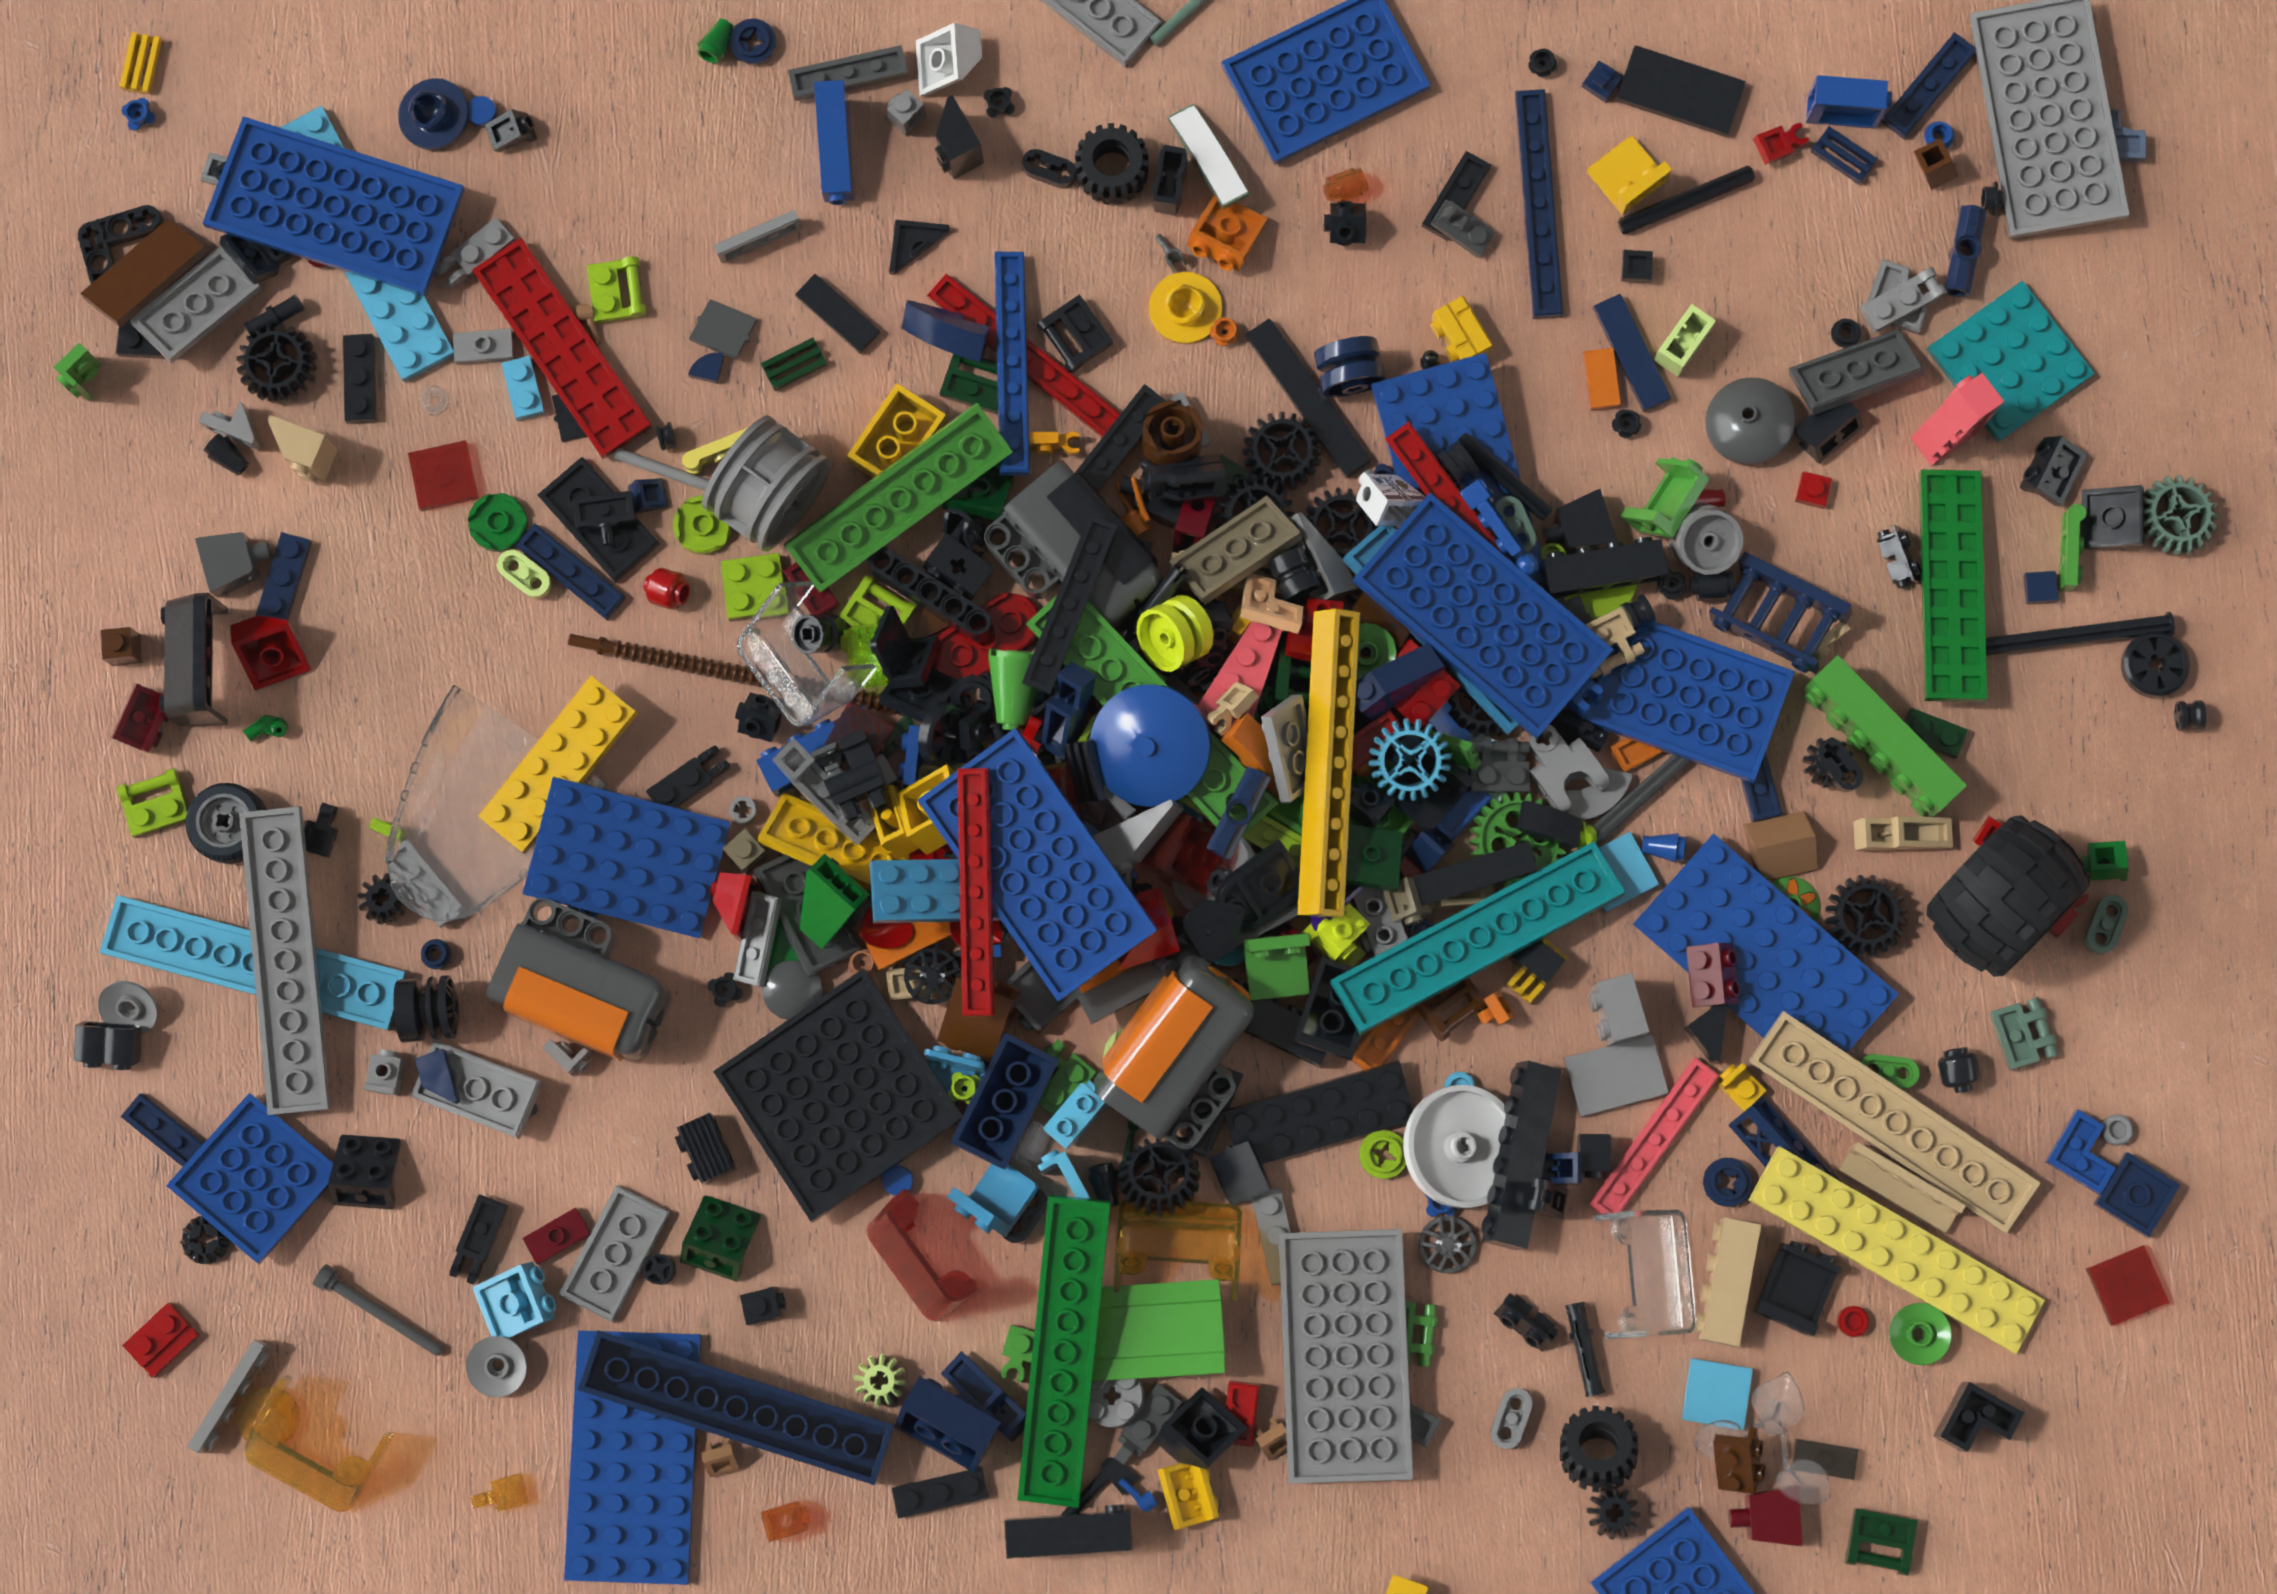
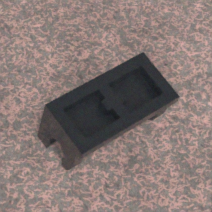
M1849 402L1815 415L1811 414L1795 427L1794 435L1801 440L1798 443L1800 447L1820 464L1864 426L1860 410Z

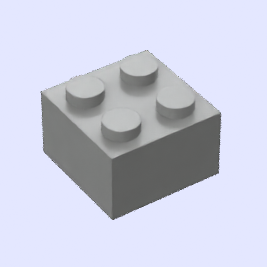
M1632 973L1597 982L1590 989L1591 994H1588V1001L1591 1011H1597L1599 1017L1596 1029L1600 1041H1605L1607 1046L1644 1037L1649 1033Z

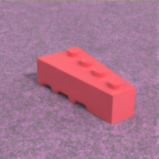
M1983 373L1975 378L1969 375L1956 385L1957 388L1950 393L1951 396L1944 401V404L1910 437L1931 466L1979 433L2004 403V400Z
M1250 623L1197 705L1205 719L1209 713L1218 708L1216 702L1236 681L1253 689L1259 697L1246 712L1253 718L1255 717L1282 630L1262 623ZM1220 720L1215 725L1208 723L1210 731L1216 737L1222 739L1223 736L1214 732Z

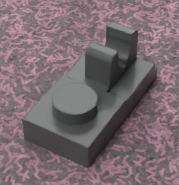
M1447 199L1443 202L1430 224L1476 258L1482 255L1495 234L1494 230Z

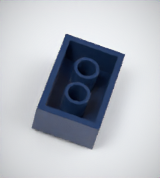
M919 1376L901 1406L894 1427L975 1473L989 1449L1001 1422L996 1420L995 1415L985 1409L979 1410L970 1405L965 1397L959 1394L952 1395L945 1391L937 1381L930 1378L924 1379Z

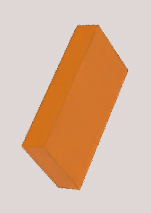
M1606 348L1584 351L1583 358L1590 411L1619 408L1621 402L1614 349Z
M1628 738L1609 747L1622 772H1628L1665 752Z

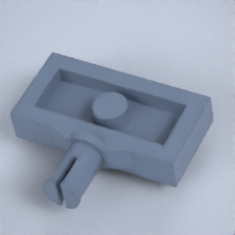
M2115 109L2110 110L2119 161L2144 162L2146 159V130H2130L2122 127L2121 110L2117 109L2116 112Z

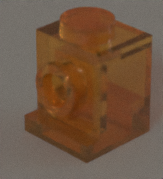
M800 1500L761 1512L769 1542L807 1531L806 1524L811 1523L807 1506H801ZM785 1514L789 1515L792 1519L788 1527L781 1524V1517Z

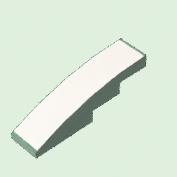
M1192 104L1168 116L1171 126L1186 149L1194 167L1198 168L1209 189H1212L1222 209L1224 210L1249 197V192L1195 105Z

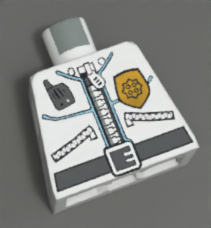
M1366 470L1359 478L1361 487L1356 496V501L1376 526H1401L1426 497L1400 476L1375 474L1372 470Z

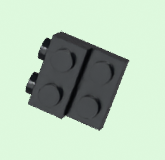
M1195 595L1194 600L1206 611L1214 633L1213 645L1209 653L1195 660L1196 667L1220 668L1223 656L1227 654V632L1232 630V614H1228L1225 602L1217 601L1215 598L1204 605Z

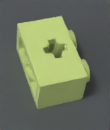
M1691 304L1659 348L1654 361L1678 377L1708 336L1716 320Z

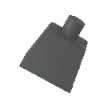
M243 532L195 539L209 592L217 598L258 579L260 573L257 562L272 558L267 541L252 545L250 538Z

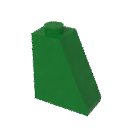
M825 853L806 872L799 928L821 949L836 936L870 895Z

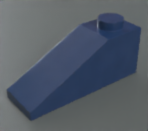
M1427 643L1368 672L1356 681L1355 704L1361 713L1371 721H1374L1446 667L1434 649Z

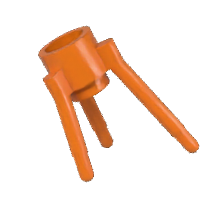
M1132 477L1131 482L1139 510L1138 508L1133 509L1127 495L1120 493V482L1115 481L1114 485L1128 512L1122 518L1134 533L1139 536L1151 529L1148 522L1151 518L1146 511L1137 478Z

